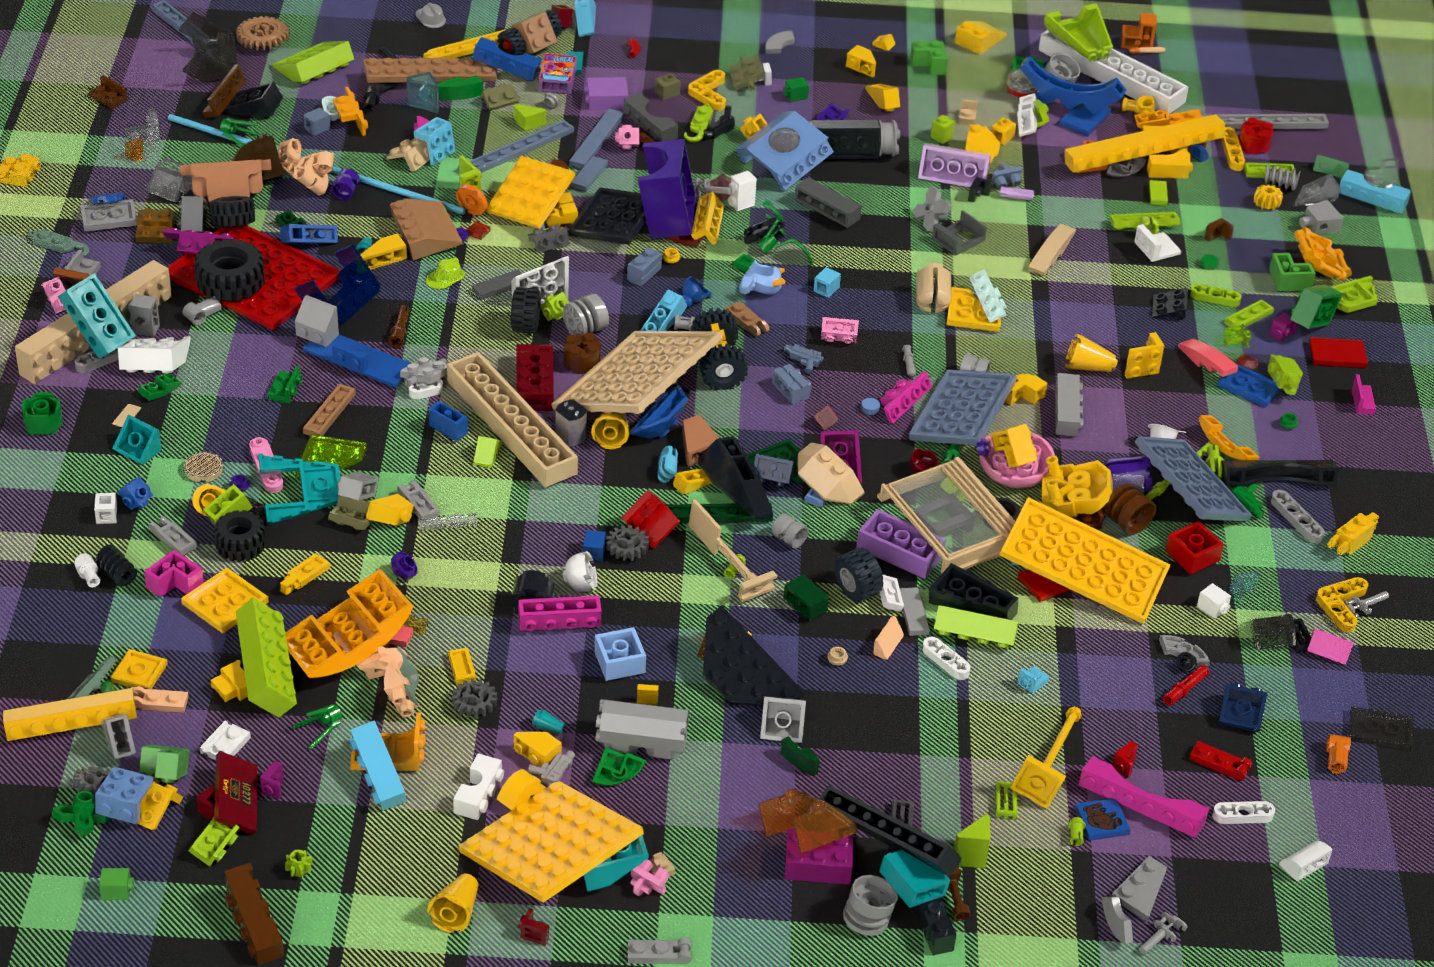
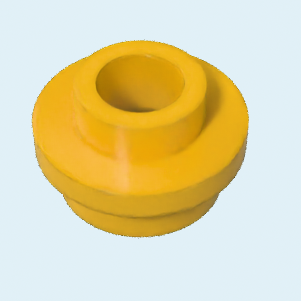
M668 248L663 253V260L670 264L676 263L680 260V254L677 249Z

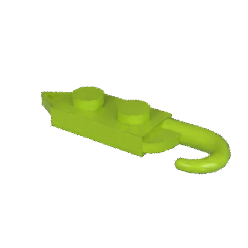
M709 103L697 107L690 124V130L698 134L695 137H689L685 132L684 138L687 141L699 142L703 139L704 133L707 131L714 114V109L711 108Z

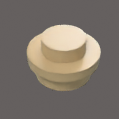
M833 647L828 652L827 659L833 665H843L847 662L848 655L844 648Z

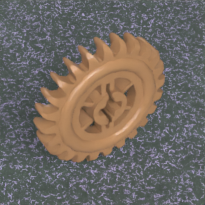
M259 16V18L253 17V19L243 21L237 27L236 38L241 45L244 43L245 48L250 44L251 50L256 45L257 51L260 46L265 51V47L268 45L271 50L272 44L277 48L278 42L281 46L283 41L286 43V40L289 38V29L279 19L267 16L265 18Z

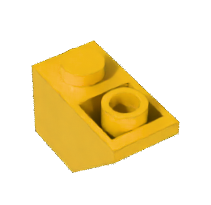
M856 45L847 53L846 67L874 77L876 61L871 50Z
M516 732L513 734V749L530 760L535 766L541 767L544 763L551 764L558 753L562 754V743L548 732Z

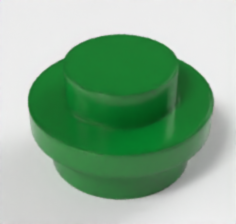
M1288 412L1280 417L1279 423L1286 429H1294L1298 426V419L1295 414Z

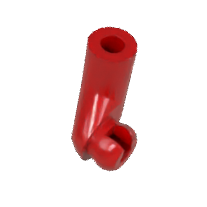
M630 39L627 41V45H630L628 48L631 49L629 56L635 58L640 52L641 47L636 39Z

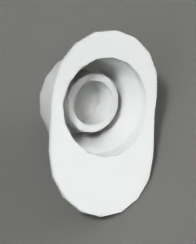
M1148 425L1151 429L1150 437L1176 439L1178 433H1186L1164 425Z

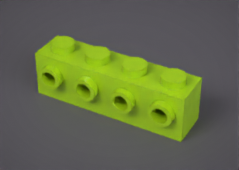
M939 605L934 629L938 630V634L950 636V632L958 634L957 638L969 640L970 637L978 638L977 642L989 645L990 641L998 642V647L1009 649L1010 645L1014 646L1019 622Z

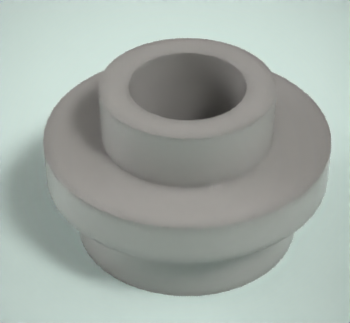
M548 92L545 95L544 103L549 108H554L559 105V98L556 94Z

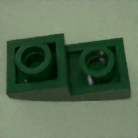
M290 209L275 217V221L280 226L288 224L308 225L302 217L298 219Z
M789 736L781 739L780 754L788 762L808 774L818 775L820 760L817 754L813 753L808 747L800 750L799 745L794 743Z

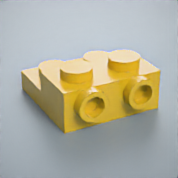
M21 154L19 158L7 156L0 165V183L27 187L29 182L33 180L36 172L40 170L41 163L38 156Z

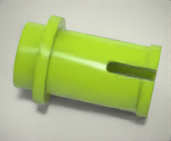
M737 554L736 556L746 565L745 557ZM731 563L724 570V574L730 579H734L739 572Z
M1074 817L1068 823L1070 844L1073 845L1075 840V846H1080L1084 843L1083 829H1085L1086 825L1082 818Z

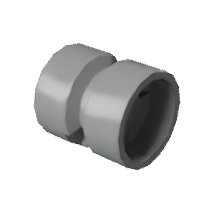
M966 353L960 370L989 372L991 360L983 357L977 359L976 355Z
M786 513L781 514L775 520L771 530L774 536L784 540L786 544L794 549L804 543L809 531L808 527L798 521L795 522V519Z

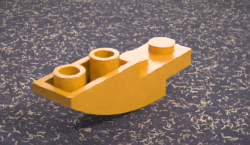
M1166 109L1134 115L1137 127L1141 129L1142 126H1167L1202 117L1200 109L1175 112L1173 114H1168Z

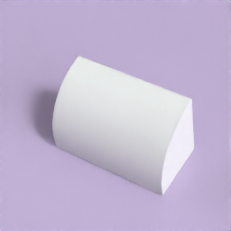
M1314 841L1283 859L1279 865L1291 877L1299 881L1328 864L1333 849L1322 841Z

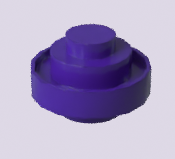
M397 552L392 556V571L397 577L410 580L416 576L418 568L415 560L405 552Z

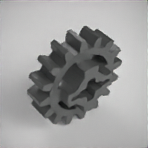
M621 525V529L615 527L614 532H609V536L606 537V549L610 551V555L616 554V559L623 557V561H626L627 558L634 561V557L640 559L641 554H646V550L649 548L648 536H645V531L639 532V527L632 529V525H629L628 528Z
M471 679L470 683L464 680L463 686L457 684L456 690L452 691L454 710H459V715L466 713L467 718L471 715L478 718L479 714L485 717L486 711L492 713L493 707L497 706L495 687H490V682L483 684L482 679L478 682Z
M82 767L81 770H76V773H74L72 780L73 788H77V792L89 791L95 798V793L108 776L109 770L104 771L103 768L96 767V769L93 767H89V769Z

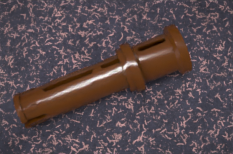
M401 305L398 308L395 325L390 330L391 336L388 338V344L394 349H399L404 345V338L407 334L405 327L410 313L409 307L406 309V305Z

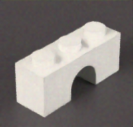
M477 754L470 767V783L476 785L468 786L461 784L453 799L454 814L478 820L481 813L486 812L488 800L494 796L496 785L502 781L504 776L502 760Z

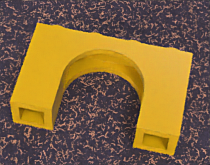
M1142 126V131L1162 126ZM1188 146L1168 150L1173 153L1170 155H1149L1147 163L1149 178L1188 179L1189 172H1192L1193 163L1190 162Z

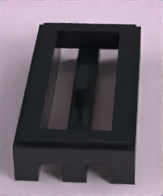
M1302 618L1284 620L1282 627L1296 654L1300 653L1301 650L1304 653L1308 652L1307 649L1312 637Z

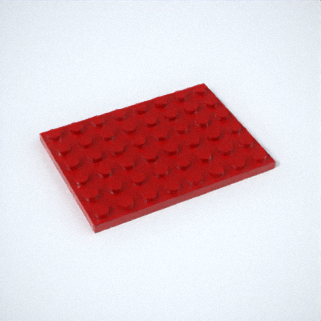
M247 225L221 227L214 232L217 235L227 233L233 236L234 239H238V241L243 240L248 242V244L251 243L262 253L265 281L262 288L255 295L252 294L250 298H243L241 301L232 300V302L222 300L219 302L222 306L271 330H275L298 312L306 295L315 298L342 277L341 270ZM184 254L167 267L171 281L209 299L196 285L194 265L196 255Z

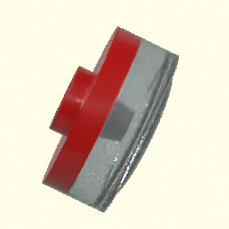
M1022 69L1012 70L1008 74L1007 90L1011 94L1023 97L1036 93L1038 90L1022 72Z

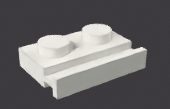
M224 721L200 747V753H205L214 760H216V754L219 751L235 756L251 738V734L243 728L234 724L229 725L227 721Z

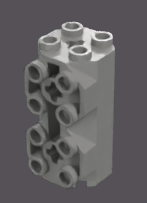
M600 700L599 712H602V714L597 715L596 727H600V729L596 731V741L602 742L605 748L607 747L623 754L627 752L635 754L640 747H644L649 756L664 759H677L685 751L689 710Z

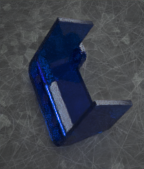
M354 245L334 253L344 267L338 276L343 288L328 301L314 280L294 288L302 301L308 295L336 306L338 325L347 322L380 291L378 280Z

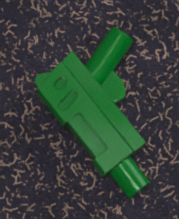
M1251 484L1246 489L1238 486L1231 490L1252 515L1254 514L1258 518L1263 517L1264 512L1261 511L1263 504L1256 499L1253 493L1257 489L1255 484Z

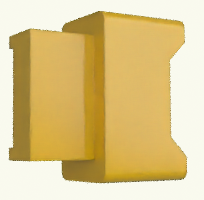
M240 660L221 668V675L211 679V687L224 699V702L235 697L240 701L248 697L245 673L240 667Z

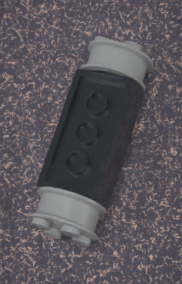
M881 120L809 121L828 137L826 140L834 151L825 159H878L882 154H891L892 157L899 154L897 139H900V129H898L895 120H892L891 123H882ZM791 131L793 138L790 139V148L793 151L798 147L800 139L796 133Z

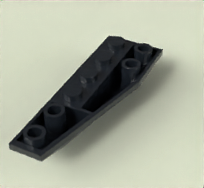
M735 436L716 439L698 457V462L709 480L754 519L773 516L772 508L761 481Z

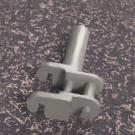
M700 178L695 180L694 189L695 194L698 195L696 196L698 200L701 197V190H704L706 194L711 191L717 194H732V188L710 186L708 178L704 181Z
M1384 591L1365 600L1352 596V600H1343V602L1353 614L1355 609L1358 608L1369 615L1372 610L1371 608L1367 609L1368 606L1389 598V594Z
M1163 912L1161 914L1162 918L1153 922L1158 931L1139 947V951L1144 955L1147 954L1164 937L1168 939L1171 936V941L1174 942L1176 935L1169 928L1173 926L1179 929L1182 926V930L1186 931L1187 924L1174 915L1172 917L1170 914Z

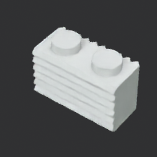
M749 171L731 176L729 188H732V194H730L728 202L736 211L755 205L757 179Z

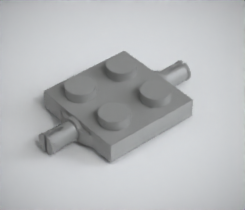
M421 357L400 370V377L406 379L405 384L409 387L418 382L433 384L447 375V359L441 358L438 361H433L427 357Z

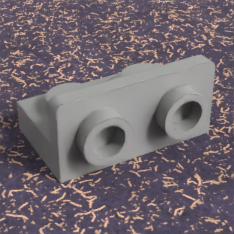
M78 250L64 269L88 273L91 276L94 273L96 275L101 265L99 261L85 259L83 257V250Z

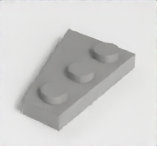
M1148 856L1112 893V897H1119L1121 906L1148 922L1167 867L1151 856Z

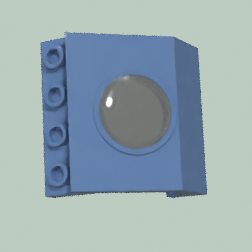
M796 111L782 112L735 149L743 163H747L754 158L767 168L782 190L788 189L834 152L826 140L828 137Z

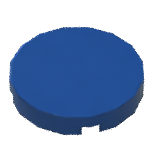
M116 192L90 196V203L98 204L100 201L102 203L118 202L126 199L125 193Z

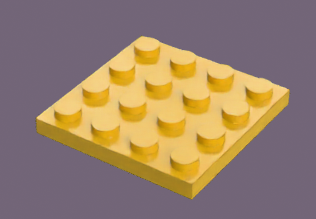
M521 156L488 204L486 211L490 214L540 229L576 174L572 170Z

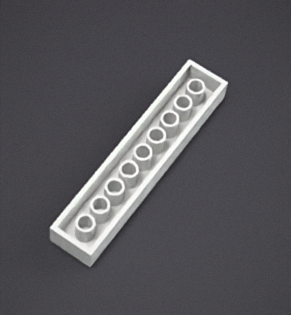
M1048 30L1041 34L1039 51L1051 57L1054 54L1070 56L1079 64L1080 72L1102 83L1118 78L1126 88L1125 94L1135 100L1143 95L1154 96L1155 110L1167 109L1168 114L1186 103L1189 86L1114 49L1109 52L1110 55L1106 59L1100 58L1089 62L1088 59Z

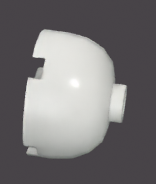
M588 551L573 555L568 559L563 571L564 581L568 582L571 588L579 592L596 590L594 587H597L596 568L590 564V561H593Z

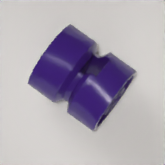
M342 169L332 186L333 195L344 201L352 198L360 181L359 175L352 169Z

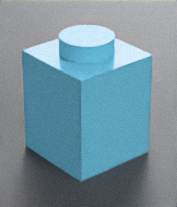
M827 267L815 277L814 292L829 298L840 288L841 273Z

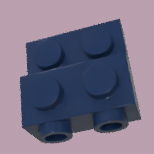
M1237 683L1226 684L1218 724L1260 733L1268 692H1264L1259 688L1250 689L1242 687V685Z

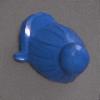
M692 276L685 280L682 287V296L687 304V308L692 303L700 302L706 297L711 298L710 291L694 280Z

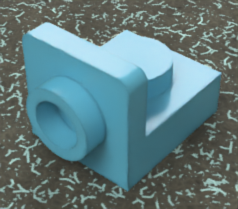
M1035 666L1029 670L1024 668L1019 670L1017 683L1032 694L1049 682V676Z

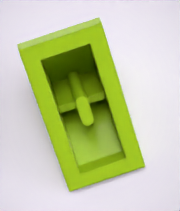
M514 104V120L525 131L545 125L546 109Z
M478 436L473 465L492 468L502 446V441Z

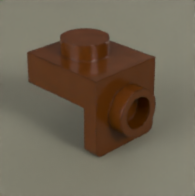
M1223 218L1211 222L1206 227L1205 239L1210 242L1222 236L1230 240L1234 226Z

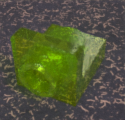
M1245 324L1223 329L1225 345L1243 341L1245 348L1250 347L1249 341L1252 340L1250 330L1246 329Z

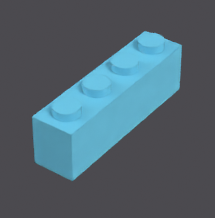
M372 721L351 729L352 738L349 739L352 750L358 751L359 756L356 758L360 768H365L367 774H364V778L368 787H373L374 792L371 794L375 804H380L382 811L407 802L404 788L376 722Z

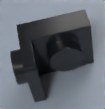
M976 177L970 186L968 201L974 203L981 194L989 196L992 181Z

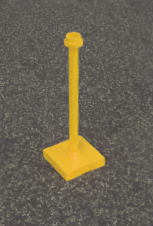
M1071 707L1067 710V719L1044 762L1042 763L1028 755L1010 786V789L1033 800V802L1045 809H1048L1066 778L1065 775L1054 770L1051 766L1074 722H1078L1081 719V710L1078 707Z

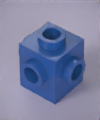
M140 476L131 480L117 491L122 497L123 503L130 510L136 507L139 509L145 507L149 503L148 499L153 496L149 486L143 482Z

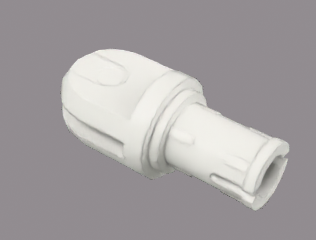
M87 553L80 554L74 561L79 576L86 579L89 587L98 586L100 579L97 576V564L91 555Z

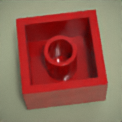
M1197 521L1169 534L1165 551L1189 574H1193L1219 562L1224 543L1201 522Z

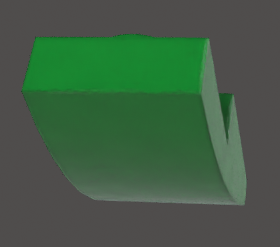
M165 373L155 376L154 383L149 382L139 385L138 392L148 401L154 400L181 386V381L173 374Z

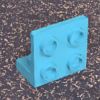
M436 117L414 131L415 138L427 142L430 165L434 166L455 152L451 122Z

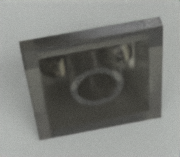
M1292 614L1249 619L1255 650L1296 645V628Z

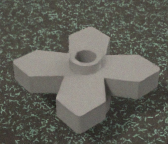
M933 186L926 192V204H917L912 211L916 218L924 219L923 226L932 233L934 225L938 221L945 220L948 212L952 209L949 201L945 199L940 200L941 192Z

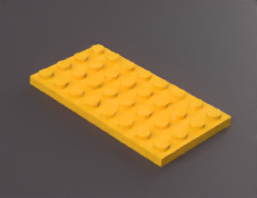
M1029 497L999 554L1018 565L1142 624L1145 623L1170 567V564Z

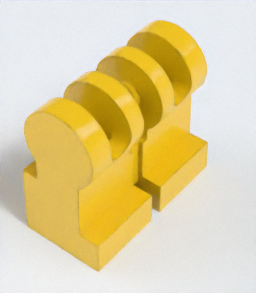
M570 192L563 193L547 217L546 222L548 226L555 224L560 226L567 223L572 225L577 219L578 211Z

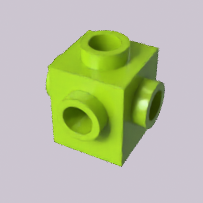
M564 292L556 295L552 293L544 298L545 302L541 304L540 308L548 321L554 318L557 321L563 317L564 305L570 302Z

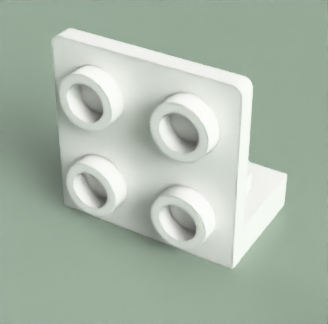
M1143 224L1137 226L1134 242L1152 262L1181 254V250L1164 232L1153 235Z

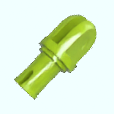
M1213 444L1207 447L1208 458L1205 463L1214 473L1216 471V475L1221 479L1222 460L1224 459L1219 455V446L1215 444V450H1213Z

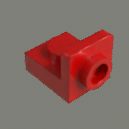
M1133 741L1115 753L1112 764L1115 770L1126 778L1131 776L1133 763L1137 758L1138 745Z

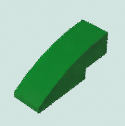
M477 75L466 79L458 76L431 85V99L434 101H454L478 97L483 91V81Z

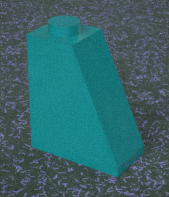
M903 850L885 855L879 871L909 908L945 896L950 883V879Z

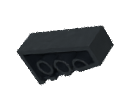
M953 563L946 568L929 588V603L933 605L1012 620L1018 613V597Z

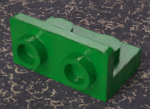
M299 366L295 367L293 373L278 372L268 392V400L290 404L293 396L295 397L297 394L298 385H301L303 380V374H300Z

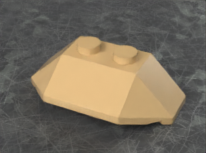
M810 443L798 453V476L824 500L852 505L864 495L865 492L854 471L826 445Z

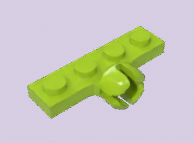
M1176 212L1110 215L1109 219L1113 228L1124 229L1132 227L1137 229L1138 225L1143 224L1153 235L1159 232L1158 226L1173 227L1174 225H1180V218Z

